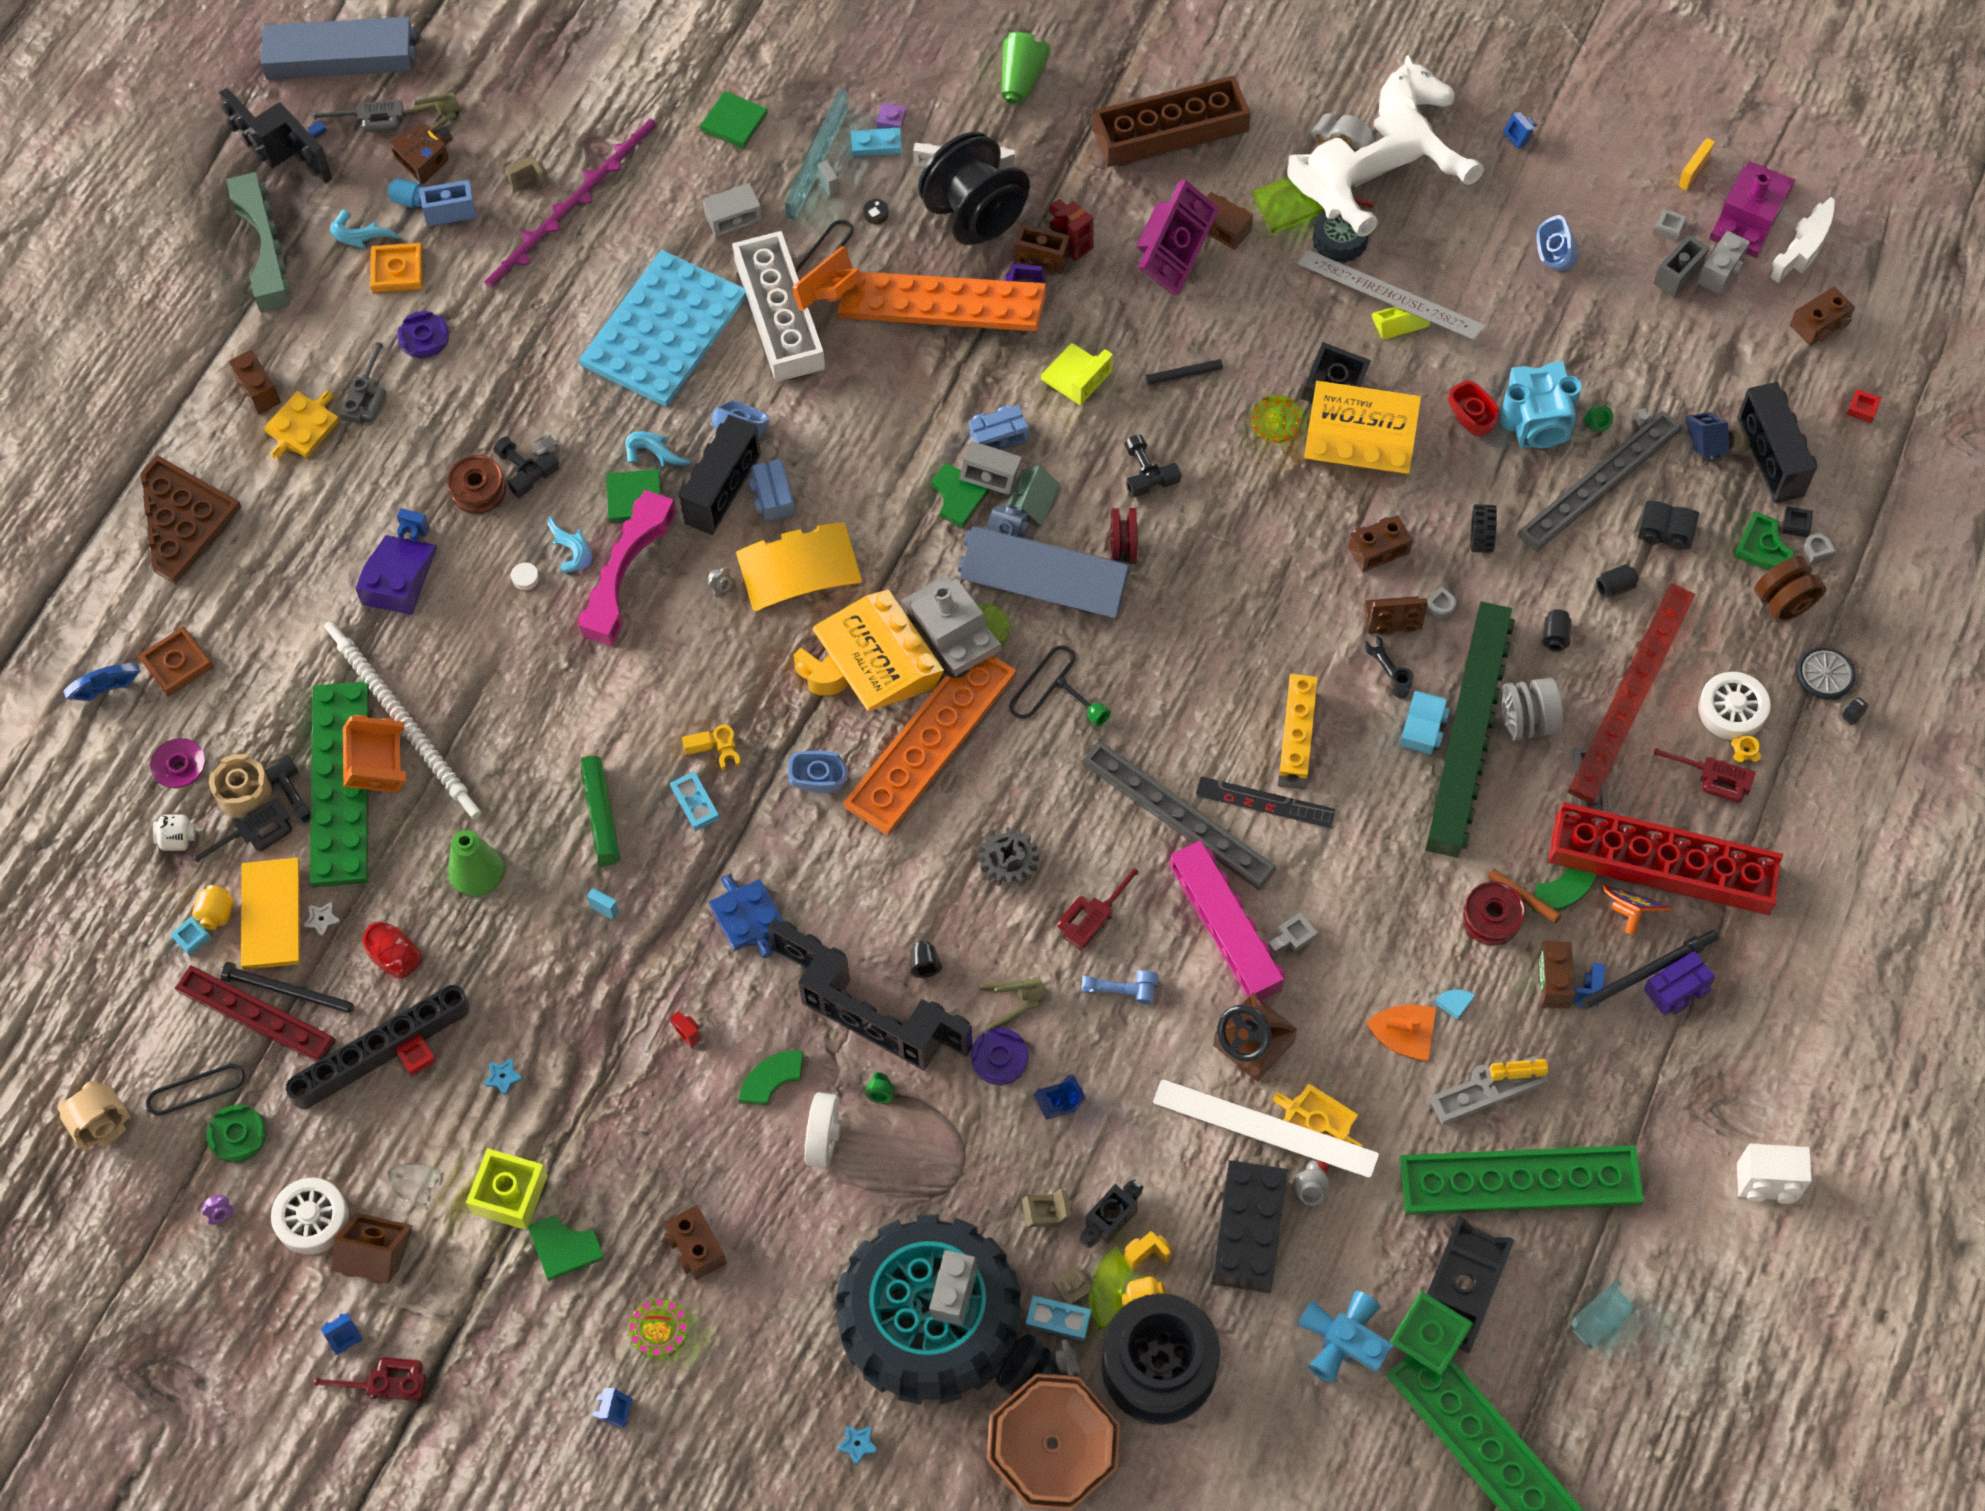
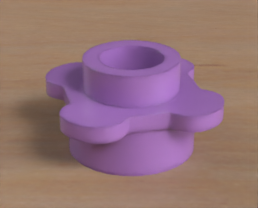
M214 1195L205 1201L201 1212L204 1216L208 1217L207 1221L210 1225L222 1222L228 1216L234 1214L235 1207L229 1204L230 1200L227 1196Z

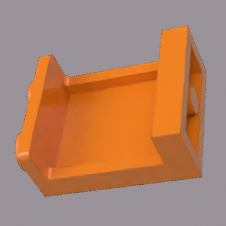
M365 715L349 717L343 727L344 787L392 793L400 791L406 782V771H401L400 734L404 729V722L395 721L391 718H368Z

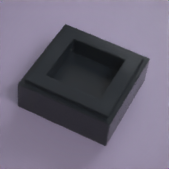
M1786 506L1782 533L1808 538L1811 533L1813 511Z

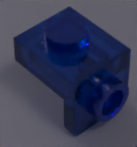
M1073 1074L1068 1075L1060 1084L1038 1089L1033 1095L1046 1120L1074 1113L1085 1100L1083 1089Z

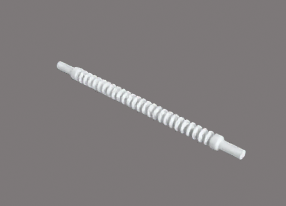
M333 620L328 621L324 627L336 641L339 652L352 665L353 670H357L356 673L361 676V680L368 684L369 691L373 692L374 697H378L377 701L382 703L383 708H386V713L390 714V718L395 721L404 722L403 735L407 736V740L411 741V745L415 747V750L420 752V757L424 758V762L428 763V767L432 769V772L437 774V779L441 780V784L446 785L445 789L449 791L453 800L459 801L472 819L478 818L481 815V811L468 796V790L465 785L460 783V779L456 778V774L451 772L452 769L447 767V762L443 761V757L438 756L439 752L434 750V745H430V740L426 739V735L422 733L420 728H417V723H413V718L409 717V713L405 712V708L400 706L401 703L396 701V696L392 695L391 690H388V686L380 679L379 674H375V669L371 668L370 663H367V659L355 647L352 639L346 638Z

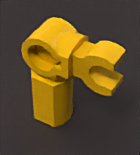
M720 725L715 728L713 733L706 731L681 737L686 756L713 750L712 747L716 746L718 753L721 754L719 763L722 771L726 770L725 762L728 759L734 760L736 767H740V757L734 751L736 749L734 732L730 726Z

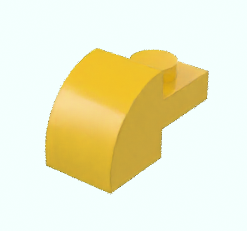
M802 648L794 654L795 670L800 676L807 679L809 691L822 696L834 695L843 691L849 685L829 655L820 662Z

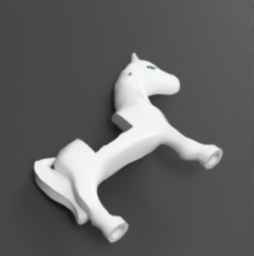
M1410 55L1406 56L1405 64L1391 74L1381 90L1379 100L1380 116L1375 120L1374 126L1384 136L1382 139L1354 152L1342 139L1334 138L1318 146L1311 155L1297 154L1290 155L1287 173L1293 184L1305 195L1320 203L1326 211L1327 218L1334 219L1342 214V218L1351 224L1356 234L1361 237L1369 235L1376 228L1378 220L1372 212L1360 209L1351 192L1353 185L1357 187L1423 155L1432 158L1445 174L1456 175L1467 185L1476 182L1484 171L1483 165L1477 160L1466 159L1448 149L1434 135L1428 120L1419 113L1417 105L1430 104L1440 107L1451 105L1454 101V91L1449 85L1439 81L1428 69L1414 64Z

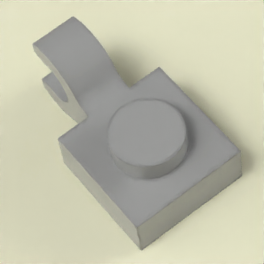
M1301 912L1278 927L1277 932L1280 936L1268 943L1271 951L1270 956L1272 959H1275L1288 947L1295 953L1317 938L1318 932Z

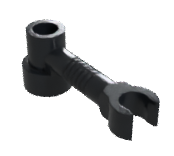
M1376 636L1377 647L1370 646L1369 642L1366 641L1365 651L1378 660L1390 677L1393 694L1398 698L1407 697L1413 685L1414 675L1412 671L1405 667H1395L1385 652L1381 637Z
M286 754L278 759V763L265 770V773L273 785L279 782L296 814L304 824L311 819V813L290 781V778L299 773L289 755Z

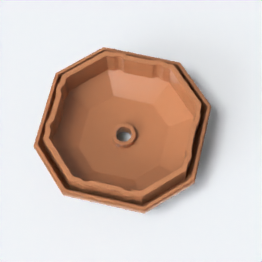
M1035 1374L989 1415L987 1461L1027 1508L1072 1511L1118 1469L1120 1424L1080 1377ZM1048 1438L1056 1439L1057 1447L1055 1449L1047 1447L1046 1441Z

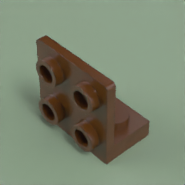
M1418 596L1365 600L1364 610L1368 634L1377 633L1384 635L1396 631L1411 633L1422 630L1428 605L1427 599H1419Z

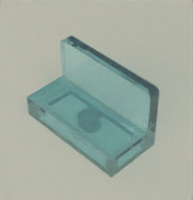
M1618 1279L1579 1312L1569 1326L1590 1349L1635 1310V1307L1619 1291L1622 1283Z

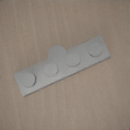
M1534 1055L1522 1061L1530 1060L1533 1063L1538 1058ZM1482 1064L1473 1069L1470 1081L1430 1096L1429 1101L1441 1125H1445L1547 1085L1549 1079L1547 1075L1535 1077L1534 1074L1530 1078L1508 1079L1504 1077V1080L1494 1081L1490 1075V1067Z

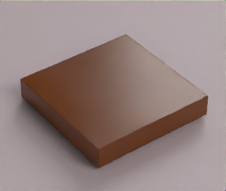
M184 626L137 655L167 697L214 668L212 662Z

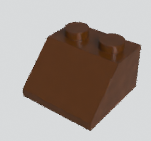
M355 1213L334 1239L331 1271L342 1273L347 1277L356 1276L370 1279L374 1283L388 1284L399 1271L412 1232V1225Z

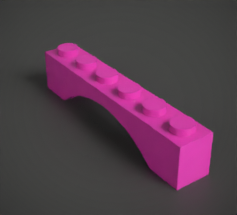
M644 490L641 498L636 499L633 505V514L630 520H626L623 525L622 537L619 543L616 542L614 544L608 565H604L601 570L600 582L597 588L594 587L590 593L588 607L586 611L583 610L579 615L578 625L583 637L611 647L613 646L623 625L619 608V594L625 572L642 549L654 540L667 534L677 513L673 499Z

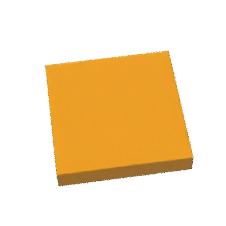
M422 243L371 246V292L423 289Z

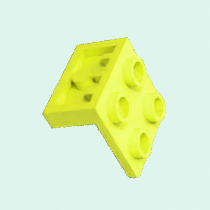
M1071 343L1041 374V380L1081 406L1112 373L1113 354L1104 349L1099 356L1095 355L1093 357Z

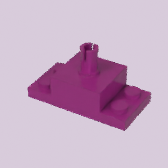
M1749 161L1747 166L1743 167L1730 191L1709 239L1719 243L1726 231H1729L1750 241L1746 254L1757 258L1796 179Z
M1180 180L1170 202L1157 203L1136 245L1144 253L1138 268L1171 295H1179L1220 208L1187 180Z

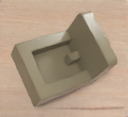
M532 155L505 167L509 184L513 190L535 179L542 189L547 187L545 177L548 176L546 169L541 162L537 163Z
M1059 1189L1053 1195H1027L1022 1199L1028 1228L1059 1227L1072 1215V1204L1066 1189Z

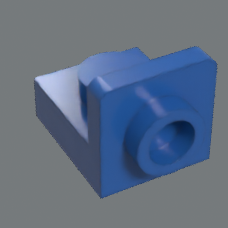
M1593 962L1590 972H1585L1583 988L1575 987V997L1572 1003L1583 1007L1581 1004L1583 998L1604 987L1605 964Z

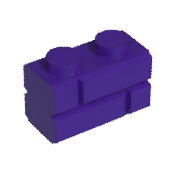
M1693 951L1648 979L1644 990L1663 1015H1667L1672 1011L1677 1014L1683 1011L1689 1005L1688 1001L1695 996L1699 1000L1709 994L1712 990L1711 985L1715 976L1707 965H1704L1699 955Z

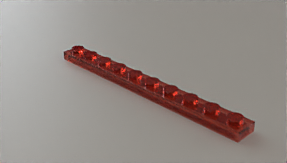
M1673 583L1669 585L1567 793L1593 805L1696 595L1695 593Z

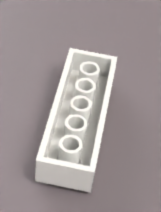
M782 231L733 243L735 263L746 291V296L775 382L825 370L823 349L809 309L807 307L804 311H799L797 302L794 299L793 286L799 280Z

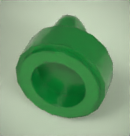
M1594 405L1589 409L1587 415L1583 417V421L1587 423L1590 429L1599 432L1605 431L1612 424L1613 413L1607 406Z
M876 1072L873 1074L872 1080L867 1083L865 1095L872 1102L887 1104L894 1099L895 1087L884 1073Z

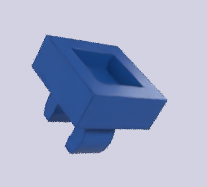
M1521 112L1513 113L1503 133L1519 149L1526 146L1537 123L1531 117L1525 118Z
M400 508L397 514V520L400 525L397 529L399 538L403 539L406 532L411 533L412 542H416L419 539V535L426 537L430 529L426 515Z
M341 1313L339 1318L331 1323L326 1322L324 1327L321 1328L324 1337L336 1355L363 1340L348 1313Z
M605 1388L604 1394L597 1396L601 1406L599 1412H593V1416L614 1427L625 1428L633 1398L615 1388Z

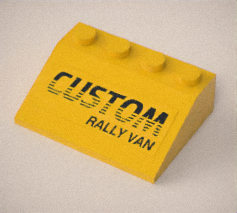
M1316 381L1304 459L1409 475L1421 396Z
M889 589L861 598L813 628V631L867 711L933 691L944 671Z

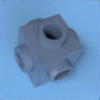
M997 505L991 511L987 528L1025 538L1030 523H1027L1028 514L1021 512L1022 509L1014 505H1006V507Z

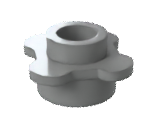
M550 433L541 436L532 443L535 448L533 454H542L543 456L547 452H553L556 449L554 445L559 440H554Z
M727 567L715 569L708 576L707 584L714 590L713 595L715 597H720L723 592L728 591L734 584V579L729 574L730 569Z

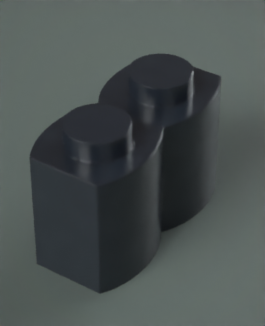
M1646 501L1638 538L1648 544L1665 543L1675 550L1691 549L1699 512L1685 507H1672L1663 502Z

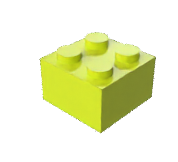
M487 1148L466 1204L473 1215L527 1230L548 1175L543 1164Z

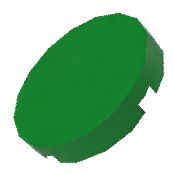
M230 1105L220 1110L212 1122L209 1123L206 1140L211 1151L220 1160L230 1163L244 1162L254 1157L262 1149L266 1140L267 1128L261 1115L254 1109L245 1105Z

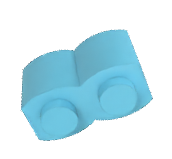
M1415 690L1399 746L1430 755L1434 747L1439 748L1444 733L1438 731L1440 723L1446 724L1450 708L1445 707L1447 699Z

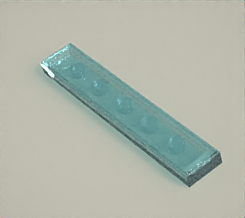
M838 90L784 202L786 218L795 220L818 174V164L824 161L849 109L847 91Z

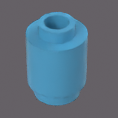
M400 178L390 182L387 193L391 202L412 208L422 207L419 188L424 187L420 183Z

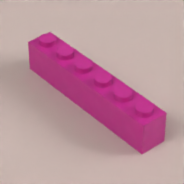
M1200 840L1171 854L1170 867L1247 998L1254 993L1263 1000L1281 991L1285 978L1284 971L1279 963L1274 964L1271 959V951L1267 942L1264 939L1260 940L1256 934L1257 927L1250 916L1246 917L1242 910L1243 904L1240 897L1236 893L1233 894L1228 887L1229 880L1224 871H1219L1216 867V860L1211 849L1205 848Z

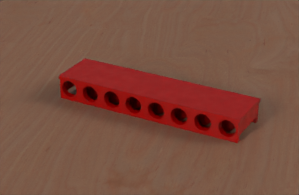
M1563 802L1555 817L1548 863L1770 916L1772 909L1777 903L1775 898L1780 862L1783 859V854ZM1565 812H1576L1579 815H1570ZM1594 818H1601L1607 822H1597ZM1620 825H1631L1635 828H1625ZM1656 831L1660 832L1662 835H1654L1649 832ZM1676 838H1686L1690 841H1680ZM1706 844L1715 845V846H1717L1718 848H1709V847H1706V846H1704V845H1706ZM1732 851H1741L1745 854L1739 855L1732 853ZM1759 858H1770L1774 861H1764Z

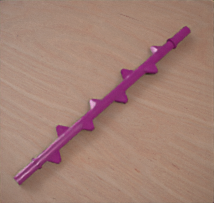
M649 119L636 133H632L625 143L615 144L613 147L616 152L597 171L584 170L582 173L586 182L564 203L554 204L552 206L554 213L536 231L523 230L521 232L524 243L505 261L500 263V266L485 280L486 285L493 288L507 273L512 271L516 264L529 265L530 260L527 253L548 232H558L560 230L558 223L578 203H592L589 192L609 172L621 170L619 162L637 145H640L642 140L657 126L655 121Z

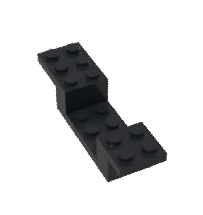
M774 918L768 926L772 950L806 968V971L798 981L801 1001L805 1006L923 1071L926 1070L942 1044L966 1057L969 1055L973 1046L972 1026L964 1017L960 1015L952 1016L945 1012V1009L940 1004L934 1001L929 1003L921 999L903 1027L896 1018L892 1016L885 1017L877 1013L876 1008L866 1002L861 1004L855 1001L844 990L850 982L848 959L841 950L835 947L830 949L822 945V942L817 937L811 934H807V936L802 934L788 921L780 922Z

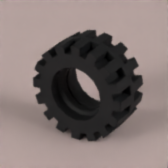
M1474 504L1470 530L1471 552H1494L1497 526L1496 505Z

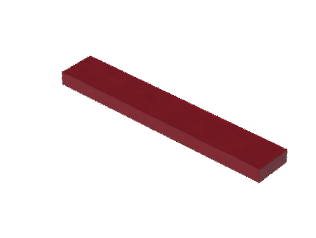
M192 965L188 967L175 986V990L178 993L314 1062L325 1058L336 1042L333 1036Z

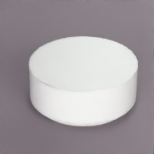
M520 563L511 572L512 582L520 590H530L539 581L538 571L530 563Z

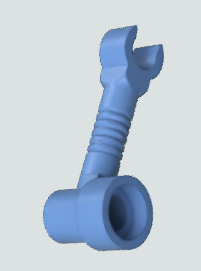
M1152 971L1136 972L1135 984L1117 983L1083 976L1082 992H1114L1137 995L1136 1002L1152 1004L1154 989L1158 987L1159 975Z

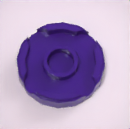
M428 311L416 312L407 316L403 320L401 327L399 326L397 330L398 342L402 350L411 357L429 358L439 354L446 347L449 341V329L441 316L438 317L433 315V312Z
M995 1028L987 1033L984 1032L978 1036L972 1046L971 1062L973 1070L980 1079L989 1084L1005 1085L1013 1083L1022 1076L1027 1068L1029 1053L1026 1044L1019 1034L1010 1029Z

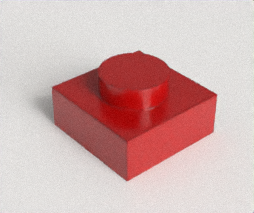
M1856 389L1847 415L1872 423L1882 397Z
M677 1011L670 1017L672 1028L691 1048L700 1041L697 1031L699 1026L691 1016L688 1015L685 1018L680 1011Z
M421 1035L395 1049L410 1076L436 1062L435 1057Z

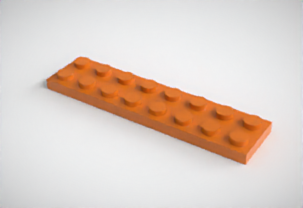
M861 272L862 278L854 284V288L842 294L837 313L839 318L1037 332L1047 288L1046 283Z
M991 656L970 668L962 677L952 678L946 675L843 802V807L889 836L1016 677L1017 670L998 658Z

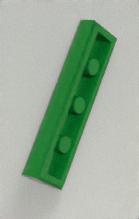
M598 756L582 757L581 776L597 864L599 868L614 865L620 861V853L603 761Z

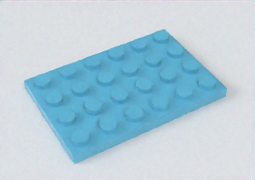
M660 250L580 357L579 364L602 377L667 407L747 298L746 291L732 282L664 250Z

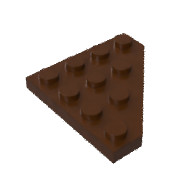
M156 455L140 473L144 493V509L148 525V541L152 557L151 565L154 573L176 584L239 511L241 504L238 500Z

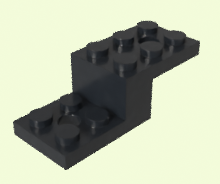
M228 88L219 92L223 102L220 106L228 116L226 122L229 128L234 133L238 132L240 134L241 140L248 148L251 146L254 149V153L260 162L263 163L265 161L273 169L295 155L300 162L304 161L313 177L318 176L324 183L333 178L323 147L281 102L254 117Z

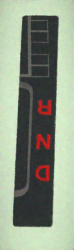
M1200 777L1196 796L1327 828H1331L1335 814L1334 808L1206 777Z

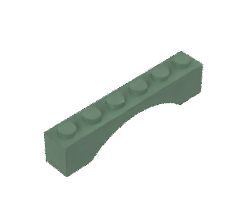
M256 172L226 179L236 214L251 223L261 237L260 257L250 276L254 298L259 311L262 312L290 305L288 294H291L292 291L288 278H283V274H287L284 260L278 257L279 254H282L279 240H274L273 235L277 234L274 220H269L268 217L273 215L269 200H264V196L268 195L264 181L259 182Z

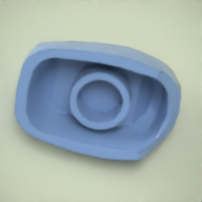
M1556 215L1539 225L1537 229V247L1542 262L1559 272L1568 271L1574 267L1578 260V246L1567 220L1561 215Z
M735 400L718 406L713 410L711 417L714 428H717L721 422L724 423L728 415L757 425L759 438L766 432L770 420L766 413Z
M802 751L794 753L789 758L788 780L791 786L815 793H834L846 786L848 769L838 753L830 751Z

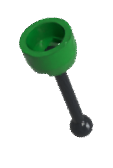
M1060 677L1057 679L1056 685L1059 688L1067 690L1088 708V719L1096 727L1102 726L1109 719L1111 710L1102 703L1090 704L1067 684L1065 678Z

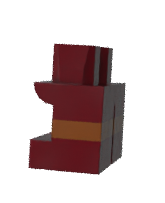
M1058 199L1049 206V213L1054 217L1049 223L1050 229L1053 232L1070 236L1069 256L1074 261H1077L1094 248V218L1074 201L1067 205L1061 199Z

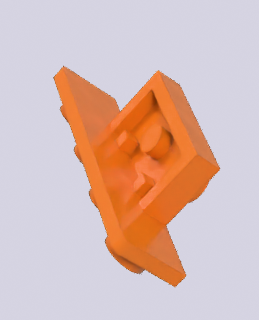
M846 246L836 250L793 286V295L799 311H804L816 300L827 299L828 302H833L841 299L842 294L854 288V284L862 278L860 269L852 268Z

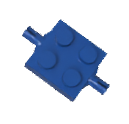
M727 874V877L724 875L721 881L728 892L710 900L709 906L733 951L746 946L757 945L763 958H767V954L770 957L774 952L767 942L770 938L768 926L774 918L780 922H783L761 879L738 887L732 874Z

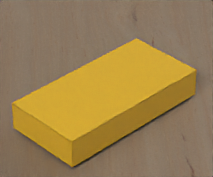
M1707 138L1701 144L1682 172L1679 181L1680 188L1687 191L1711 157L1715 141Z

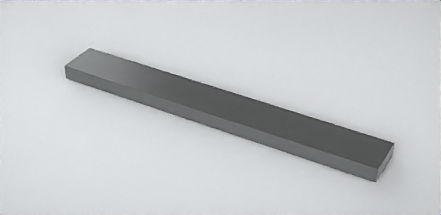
M1662 410L1520 529L1517 536L1537 553L1681 431L1682 426Z
M1099 742L1083 759L1085 767L1193 844L1201 840L1205 848L1211 849L1215 860L1257 890H1260L1276 871L1274 864L1102 742Z

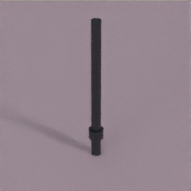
M1711 930L1699 937H1691L1684 941L1683 946L1581 1000L1582 1006L1585 1009H1589L1672 965L1694 951L1697 954L1702 952L1705 946L1719 939L1718 933L1715 930Z

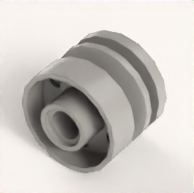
M1552 677L1532 680L1530 690H1528L1527 685L1523 681L1516 683V687L1513 683L1503 685L1501 712L1506 731L1512 741L1521 740L1522 736L1525 739L1532 738L1534 727L1540 737L1561 733L1563 728V707L1558 687Z

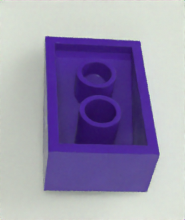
M385 535L364 565L355 589L361 604L413 615L437 546L435 544L420 541L412 542L410 539H400L399 537Z

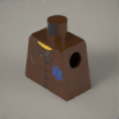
M421 125L390 140L389 145L393 157L422 185L448 162L449 157L445 145L450 143L453 137L445 127L434 134L426 125Z

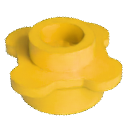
M1743 736L1732 740L1731 745L1735 750L1733 758L1736 762L1742 763L1749 760L1758 762L1761 759V754L1758 752L1759 741L1757 738Z

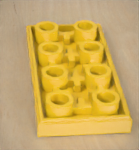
M288 858L242 863V969L248 970L300 964L299 859Z

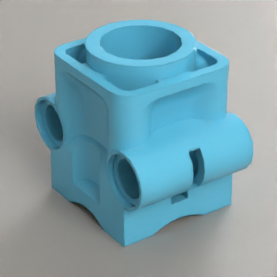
M1563 361L1548 363L1539 368L1527 366L1511 368L1509 386L1505 392L1499 423L1505 430L1516 431L1521 448H1548L1565 443L1570 440L1576 421L1575 409L1582 384L1576 377L1567 376Z

